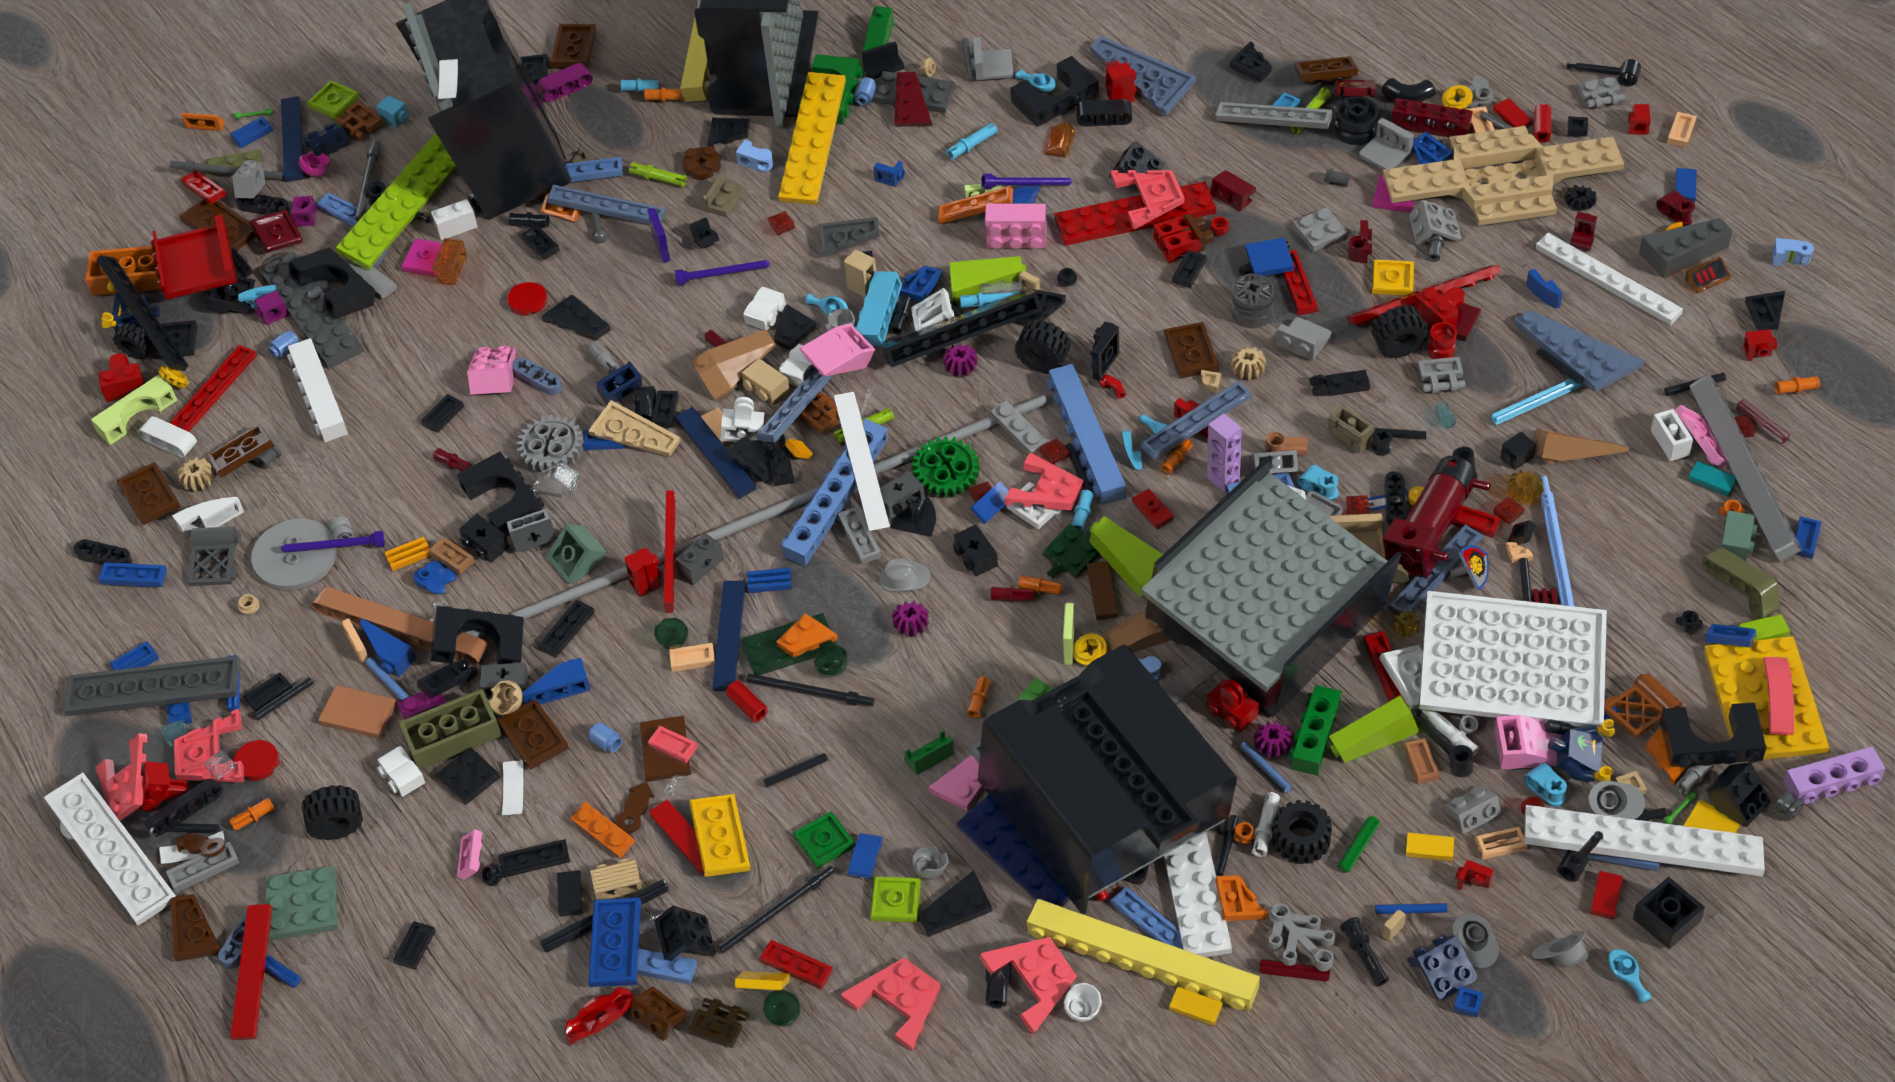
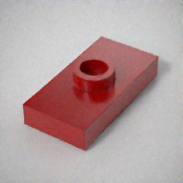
M1149 488L1132 497V503L1156 530L1174 520V515Z

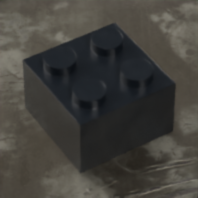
M1668 876L1636 904L1633 920L1665 947L1670 949L1701 922L1705 906Z

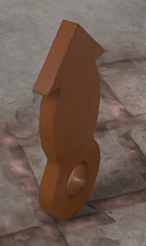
M647 782L629 789L632 793L626 800L625 811L616 818V825L627 834L634 833L640 828V817L649 806V797L654 798ZM626 819L633 820V824L630 826H625L623 822Z
M195 832L177 838L179 853L184 849L188 853H202L204 857L211 858L219 855L226 848L222 838L209 839L204 835H196Z

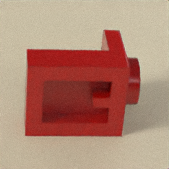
M1467 859L1464 867L1460 866L1455 876V879L1458 880L1457 889L1462 890L1466 880L1475 886H1483L1489 889L1494 869Z

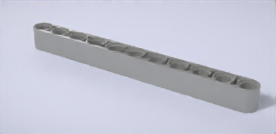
M1706 374L1689 385L1772 550L1778 559L1783 562L1802 550L1716 382L1709 374Z

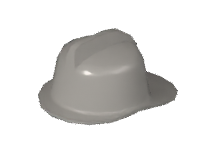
M895 558L884 567L879 581L881 586L890 592L918 590L928 585L931 573L921 563L908 562L903 558Z
M1601 781L1591 788L1589 804L1597 815L1636 819L1643 813L1645 798L1637 787L1630 784Z
M1474 913L1460 915L1453 924V935L1458 937L1472 966L1477 968L1490 967L1495 963L1499 953V947L1490 924L1483 917Z
M1576 931L1563 938L1544 943L1537 947L1531 955L1535 959L1550 958L1556 965L1561 967L1575 966L1588 958V953L1582 941L1586 934L1584 931Z

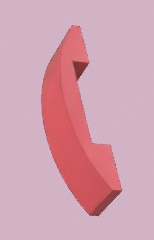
M1763 657L1764 678H1767L1769 700V733L1793 735L1794 700L1788 660L1784 657Z

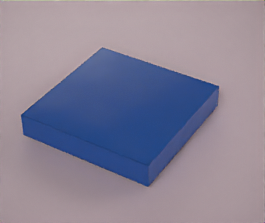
M1284 237L1245 244V250L1253 274L1267 276L1294 271V264Z

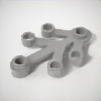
M1276 904L1270 909L1268 918L1274 925L1272 935L1268 938V947L1272 950L1281 949L1283 927L1289 932L1287 947L1282 956V962L1285 965L1292 966L1296 963L1298 941L1314 958V965L1319 971H1328L1333 966L1334 956L1332 952L1326 949L1319 950L1309 940V938L1320 940L1324 946H1332L1335 942V933L1333 931L1319 930L1321 919L1318 916L1291 913L1290 908L1285 904ZM1294 923L1306 924L1307 928L1297 927Z

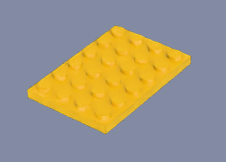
M1793 636L1754 640L1751 643V647L1726 644L1706 645L1704 647L1705 658L1730 739L1733 737L1728 718L1731 704L1755 702L1766 744L1763 760L1828 753L1830 747ZM1763 657H1784L1788 660L1794 700L1793 735L1769 733V700L1767 678H1764Z

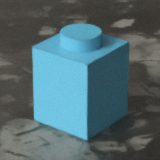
M389 95L376 106L378 115L383 118L384 122L395 128H398L409 117L406 104Z

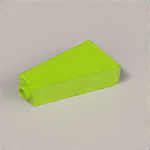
M1021 256L949 262L952 299L957 304H960V295H975L979 292H982V294H993L1019 286V274L1023 270L1026 271V264H1022Z
M1104 516L1099 522L1095 521L1091 526L1089 542L1129 587L1142 598L1141 589L1152 579L1154 563L1163 554Z
M1398 696L1330 735L1329 737L1333 744L1329 747L1336 758L1340 756L1343 762L1346 763L1419 733L1411 711L1402 697Z

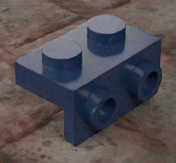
M334 122L325 125V129L319 132L315 130L308 133V137L303 139L306 146L312 149L315 156H320L321 153L326 155L350 143L344 127Z

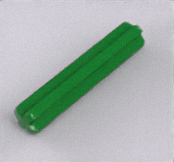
M1372 815L1366 819L1340 860L1338 868L1343 873L1351 871L1380 825V820Z

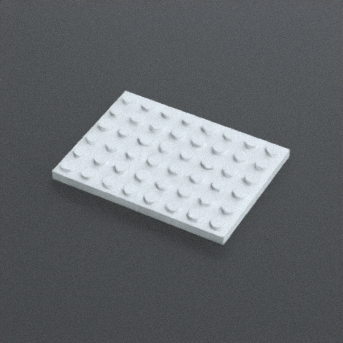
M1427 591L1419 709L1494 718L1496 716L1521 715L1547 722L1548 719L1557 720L1558 722L1563 721L1575 727L1592 725L1601 727L1604 721L1607 610Z

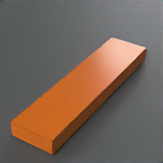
M1011 186L939 205L938 221L940 224L986 212V204H1012L1013 189Z

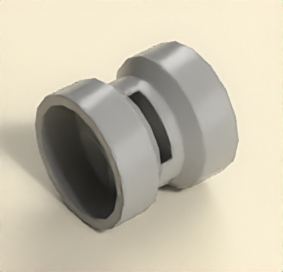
M337 517L330 522L329 527L331 533H333V540L355 537L351 529L350 520L347 517Z

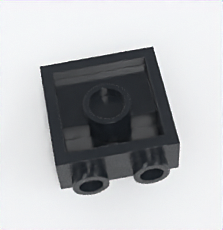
M236 275L237 283L212 288L211 292H206L204 303L208 304L207 310L227 314V310L247 314L250 304L245 301L240 302L238 294L254 289L255 280Z
M1104 321L1100 328L1098 327L1093 335L1095 344L1090 351L1092 356V378L1098 381L1120 354L1119 327Z

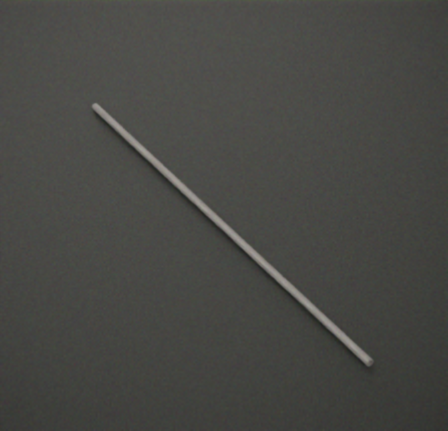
M1044 395L1014 406V408L1022 415L1046 405L1047 400ZM990 416L939 438L941 441H944V437L947 436L948 441H951L953 437H956V441H959L999 423ZM921 445L873 464L876 475L913 460V456H916V450H921ZM817 488L715 529L707 534L717 541L809 503L813 500V494ZM701 536L675 546V557L682 554ZM664 550L656 554L659 564L665 562ZM623 567L511 614L524 617L525 620L627 578V569ZM470 630L468 632H465L466 634L478 638L487 635L484 632L476 630Z

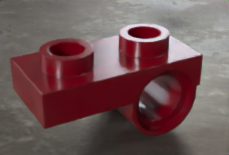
M1577 212L1570 242L1571 246L1586 251L1591 250L1598 216Z
M1360 220L1359 235L1353 236L1349 240L1348 257L1353 262L1367 263L1368 255H1372V243H1368V241H1372V229H1368V220Z

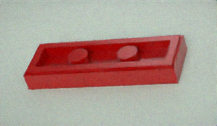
M198 171L191 172L180 179L182 185L211 205L227 195L223 188Z
M770 940L759 958L761 963L783 973H790V976L819 989L823 988L833 971L832 966L774 940Z

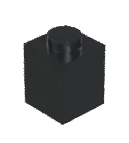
M1520 432L1502 444L1501 458L1505 464L1510 465L1516 470L1534 458L1536 444L1524 433Z

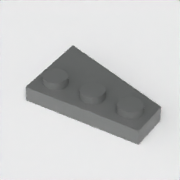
M877 217L819 224L823 257L880 237Z

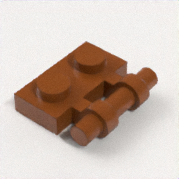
M360 101L345 110V118L338 117L336 119V123L342 125L345 131L350 132L353 138H358L359 140L365 139V134L362 133L364 130L371 133L384 124V120L380 115Z
M819 392L815 396L817 401L812 400L800 413L799 417L824 436L838 425L837 418H839V414L832 398L827 394L824 395Z

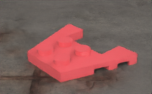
M1118 170L1111 171V178L1116 188L1136 184L1145 204V208L1128 211V218L1133 229H1137L1184 203V195L1172 170H1147V173H1136L1135 170H1128V173H1118Z
M1029 453L1024 462L1023 470L1041 474V477L1033 493L1011 487L1005 497V505L1012 506L1013 502L1023 503V507L1040 504L1044 505V508L1071 510L1083 487L1084 480Z
M239 709L231 711L232 715L224 719L219 717L213 720V724L204 729L199 727L174 740L175 776L178 780L206 781L213 778L217 782H244V766L241 761L220 765L219 735L242 730Z
M139 733L129 741L131 763L117 774L114 773L113 760L105 759L95 766L106 804L119 821L143 804L144 776L140 775L141 765L146 762V754L142 753L143 743H147V734Z
M1050 937L983 952L979 956V959L990 974L1011 963L1032 992L1038 1003L1020 1015V1018L1031 1034L1039 1028L1077 977Z
M902 958L841 994V999L858 1011L875 994L903 1014L909 1020L895 1034V1039L912 1051L916 1046L919 1034L924 1028V1022L928 1013L930 1014L941 985L910 961Z

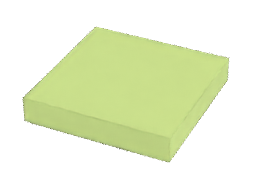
M1066 603L1064 610L1063 655L1064 663L1068 665H1073L1074 603Z

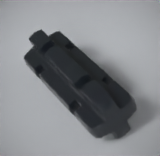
M231 248L235 267L244 277L252 275L251 267L235 248Z
M1548 719L1544 724L1546 732L1564 735L1570 729L1580 728L1553 719Z

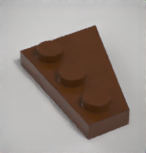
M190 894L171 898L175 961L219 954L221 948L195 895Z

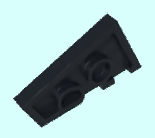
M570 295L541 315L542 321L546 323L553 322L562 329L565 327L574 330L575 334L594 341L611 330L607 322L574 295Z
M973 870L918 915L929 937L992 912V906Z

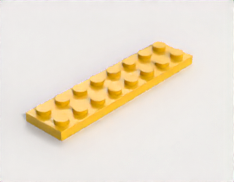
M808 72L780 187L779 201L817 205L846 82L845 75Z

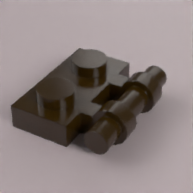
M704 998L702 1007L708 1010L707 1012L700 1009L697 1010L688 1028L689 1033L733 1048L742 1030V1024L736 1021L739 1019L746 1022L749 1012L741 1010V1007L736 1005L731 1007L723 1004L721 1000L715 998L713 1000ZM722 1013L728 1016L727 1018H724L716 1014Z

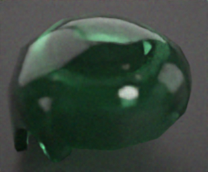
M664 618L658 625H655V639L661 647L667 650L682 647L688 639V628L680 619Z
M830 645L824 653L819 651L814 660L815 670L822 676L829 678L842 674L848 665L846 649L836 645Z
M783 989L770 992L764 999L763 1011L766 1018L773 1025L786 1027L796 1022L800 1016L801 1005L793 993Z

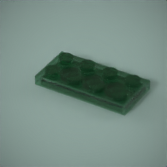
M824 613L811 616L829 628ZM797 621L741 639V644L754 675L759 676L837 651V645L829 640L819 644L817 649L808 650L804 654L792 657L777 647L776 641Z

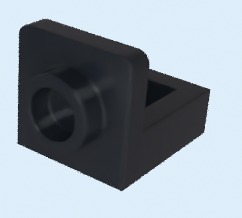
M702 218L689 224L693 240L700 247L708 248L713 246L714 242L719 241L718 234L710 228L707 218Z

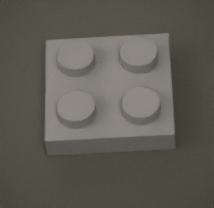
M1327 207L1293 221V228L1313 252L1346 239L1348 236V232Z

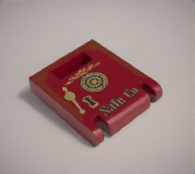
M1336 79V97H1340L1342 90V95L1367 96V91H1370L1371 98H1375V81Z

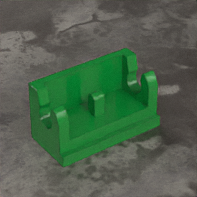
M942 730L939 732V738L912 753L910 749L904 752V760L915 775H918L954 755L953 740L950 736L946 738L945 731Z

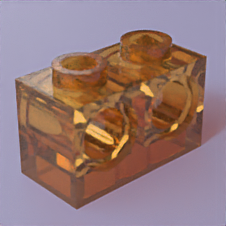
M444 238L432 266L437 283L456 285L467 258L463 240Z

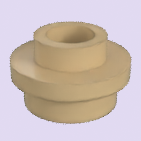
M926 58L920 63V72L926 77H931L935 72V63L931 58Z
M251 594L243 595L238 601V609L245 615L255 613L260 606L258 599Z

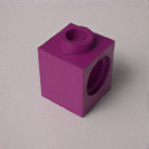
M313 196L294 197L291 214L296 227L315 226L317 207Z
M277 290L255 299L257 308L254 310L259 320L263 318L266 325L289 316L284 301Z

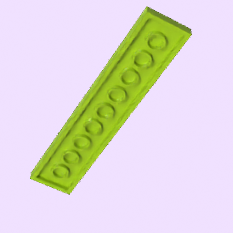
M436 133L336 246V253L370 270L413 220L416 213L424 207L457 167Z

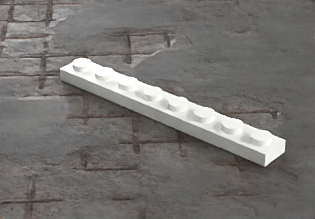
M1547 233L1536 244V250L1670 326L1682 315L1683 308L1550 233Z

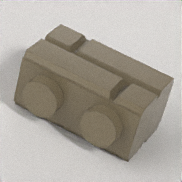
M1340 405L1330 414L1328 418V432L1349 446H1353L1358 452H1363L1374 441L1375 426L1343 405Z

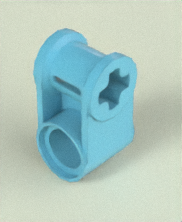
M1311 465L1298 478L1299 486L1306 492H1309L1311 489L1332 501L1339 496V491L1336 488L1338 485L1337 476L1321 469L1317 465Z
M1542 762L1524 775V781L1527 786L1536 792L1548 805L1553 807L1563 805L1566 799V782L1549 765Z

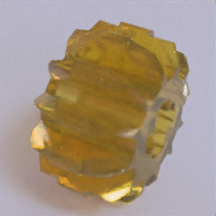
M1520 469L1518 474L1513 473L1509 481H1507L1508 496L1512 497L1513 502L1519 501L1520 505L1524 502L1528 505H1531L1532 501L1538 502L1540 494L1544 490L1543 481L1541 478H1538V473L1531 474L1530 470L1523 472Z

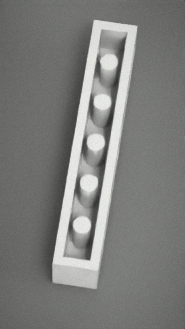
M311 338L289 345L290 354L287 357L290 365H295L296 367L292 369L296 380H301V382H298L301 394L306 393V396H303L306 407L312 408L308 411L312 422L317 421V424H314L317 435H322L324 442L348 435Z

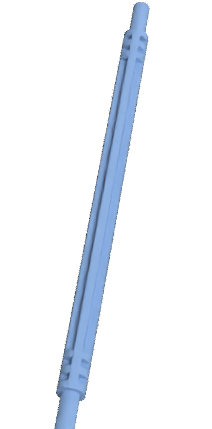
M1541 476L1539 478L1542 492L1540 499L1560 603L1564 606L1575 607L1553 493L1550 492L1547 476Z

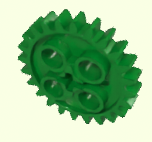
M947 436L944 437V441L936 437V442L929 439L928 446L921 444V450H916V456H913L912 463L913 475L923 485L924 490L928 488L929 495L935 491L936 497H939L941 493H944L945 498L948 497V493L956 497V492L963 495L964 488L971 490V484H976V478H979L980 470L979 456H976L975 449L970 450V444L963 446V439L957 443L956 437H953L951 441H948Z

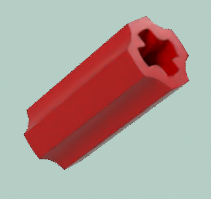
M1538 104L1535 106L1534 137L1538 142L1546 143L1550 141L1551 107L1548 104Z
M735 680L732 684L728 685L726 696L753 722H759L765 718L768 713L767 706L741 681Z

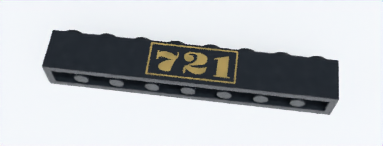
M1030 288L881 344L887 364L890 367H894L1041 312L1042 307L1037 292Z

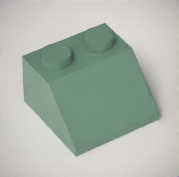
M566 524L546 558L567 583L572 584L597 569L607 551L585 526Z

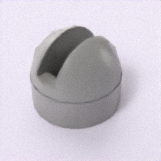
M1471 715L1463 716L1459 722V730L1464 731L1466 735L1473 734L1478 728L1477 719ZM1467 722L1471 724L1468 729L1465 727Z

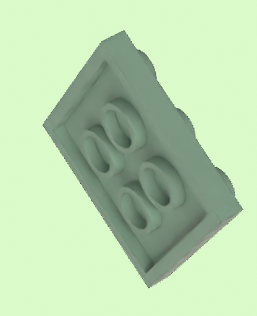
M334 866L266 877V904H270L273 907L269 941L338 929L337 883Z

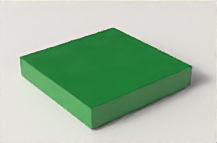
M832 811L792 833L793 838L816 869L833 861L856 846Z

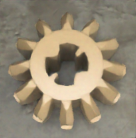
M1247 346L1246 349L1239 347L1238 352L1233 353L1231 367L1234 375H1239L1241 379L1246 377L1250 381L1251 377L1258 379L1259 374H1263L1266 359L1262 351H1257L1256 347L1249 349Z
M196 457L192 461L188 459V463H181V468L178 469L179 482L187 491L192 489L196 492L200 488L204 491V487L211 486V481L214 480L213 467L205 458L200 460Z

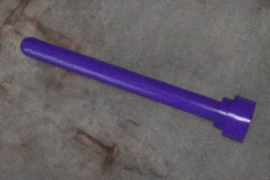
M983 173L981 177L983 189H992L996 185H1070L1072 183L1071 178L996 177L991 173Z
M767 260L693 272L683 271V269L675 270L677 286L685 285V283L693 279L768 268L770 263Z
M381 530L374 531L370 536L284 544L281 550L284 553L368 544L381 548L385 547L384 533Z

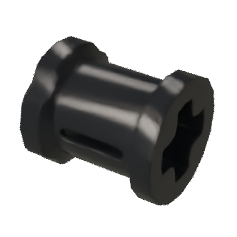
M1380 428L1374 432L1373 438L1375 442L1373 443L1372 450L1376 455L1385 456L1391 452L1390 442L1393 435L1390 430Z

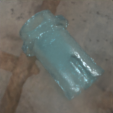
M1446 401L1439 402L1435 409L1439 414L1440 424L1445 428L1453 427L1456 423L1455 414L1451 412Z

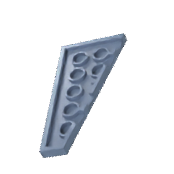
M1100 36L1090 47L1091 53L1105 65L1106 62H1112L1113 64V61L1117 59L1120 64L1128 62L1131 69L1134 68L1136 72L1134 84L1137 92L1165 116L1196 83V76L1103 36Z
M1530 310L1514 319L1516 327L1546 352L1584 378L1583 383L1594 392L1638 370L1644 365V360L1534 311Z

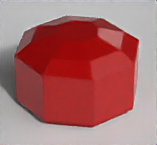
M1224 217L1213 218L1210 221V230L1216 236L1225 235L1229 232V220Z

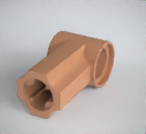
M1271 432L1266 438L1265 452L1297 450V455H1307V437H1284L1279 432Z

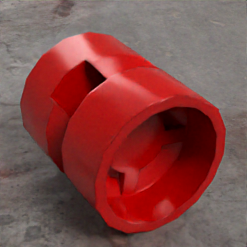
M1440 322L1432 326L1428 353L1433 359L1452 358L1454 356L1457 330L1452 324Z

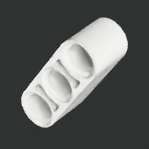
M151 416L138 430V435L145 442L181 458H184L197 443L196 438L188 431L154 416Z

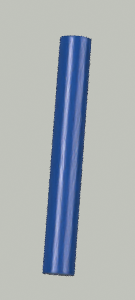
M1447 903L1375 905V914H1394L1397 910H1401L1405 914L1447 913Z

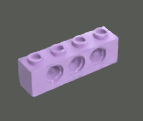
M1223 413L1208 424L1207 479L1225 493L1228 484L1232 485L1233 483L1240 482L1242 428Z
M1872 746L1787 770L1783 783L1796 800H1802L1805 804H1809L1819 798H1830L1837 793L1851 792L1865 785H1876L1882 780L1886 768Z

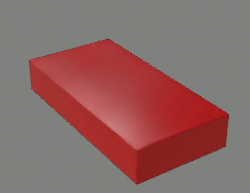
M1510 98L1493 106V111L1508 125L1514 128L1532 126L1533 120Z
M1461 505L1453 519L1452 525L1460 528L1467 525L1482 535L1494 538L1501 518Z
M1599 871L1590 914L1614 920L1623 876Z

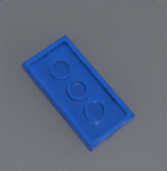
M640 898L594 900L588 982L590 987L637 985L641 919Z

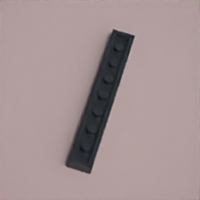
M100 255L97 258V262L168 367L185 371L188 367L187 362L116 258Z

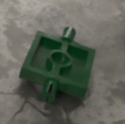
M1069 523L1043 550V556L1054 565L1047 571L1049 577L1055 578L1060 571H1064L1078 578L1087 568V564L1092 563L1099 556L1100 553L1089 542L1091 536L1090 528L1086 532H1082Z

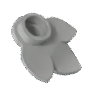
M1475 75L1472 85H1466L1473 94L1472 104H1469L1467 108H1472L1479 104L1487 105L1492 102L1494 98L1493 91L1489 88V83L1485 78Z

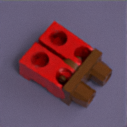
M1190 213L1186 214L1185 217H1178L1153 225V240L1169 264L1175 262L1176 257L1185 255L1188 250L1194 252L1204 251L1205 244L1213 242V233L1210 229L1201 231L1205 229V220L1202 216L1193 218Z

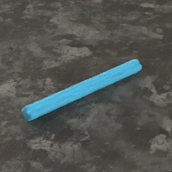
M1568 379L1492 413L1491 421L1494 425H1498L1578 389L1585 384L1583 382L1577 384L1573 380Z

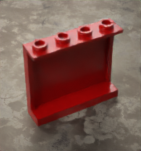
M222 214L214 216L216 225L160 239H158L156 231H152L153 239L150 241L153 251H156V253H153L155 264L158 265V267H155L158 279H160L157 283L160 293L164 292L167 300L237 283L228 231Z

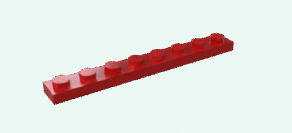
M1489 265L1433 285L1432 287L1440 294L1452 287L1465 286V288L1477 285L1476 281L1481 279L1483 281L1494 279V275L1501 273L1499 265ZM1425 289L1347 316L1348 323L1356 324L1357 327L1369 323V319L1375 318L1376 320V318L1380 317L1379 315L1396 306L1411 305L1415 307V296Z

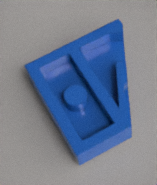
M1426 131L1413 141V152L1419 165L1447 161L1453 157V151Z
M923 266L915 273L906 276L899 296H908L913 300L923 301L942 278V270Z

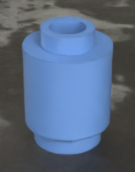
M864 77L858 82L853 95L855 102L860 105H869L876 90L874 80Z
M289 330L281 333L269 342L270 348L268 350L273 357L282 359L290 353L288 346L298 343L299 340Z
M604 723L594 724L589 730V741L604 751L614 753L620 748L622 738L619 733Z

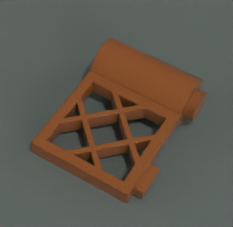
M1649 673L1645 675L1640 674L1634 681L1635 685L1619 696L1614 697L1612 695L1604 700V712L1634 739L1660 722L1662 709L1683 706L1682 701ZM1634 694L1640 699V703L1628 702V697ZM1614 706L1625 707V714L1617 713L1612 708ZM1629 708L1641 709V716L1629 714ZM1645 710L1653 711L1657 716H1645ZM1629 720L1641 722V727L1638 729L1633 728L1629 724Z

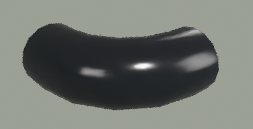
M1390 78L1384 83L1381 92L1393 101L1399 98L1423 102L1435 96L1436 89L1433 83L1427 79L1417 84L1407 85L1394 78Z

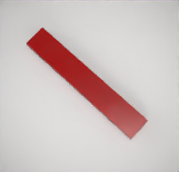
M238 345L170 421V424L190 432L257 356L256 352Z
M666 490L665 613H673L676 499L673 490Z
M270 904L247 906L230 1036L232 1040L256 1039L273 908Z

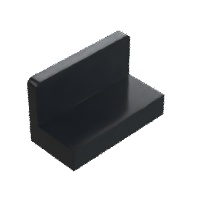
M896 41L861 53L863 70L868 78H879L883 71L894 73L904 69V63L898 54Z

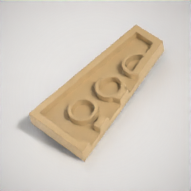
M612 400L588 431L591 436L668 457L671 456L681 442L679 436Z

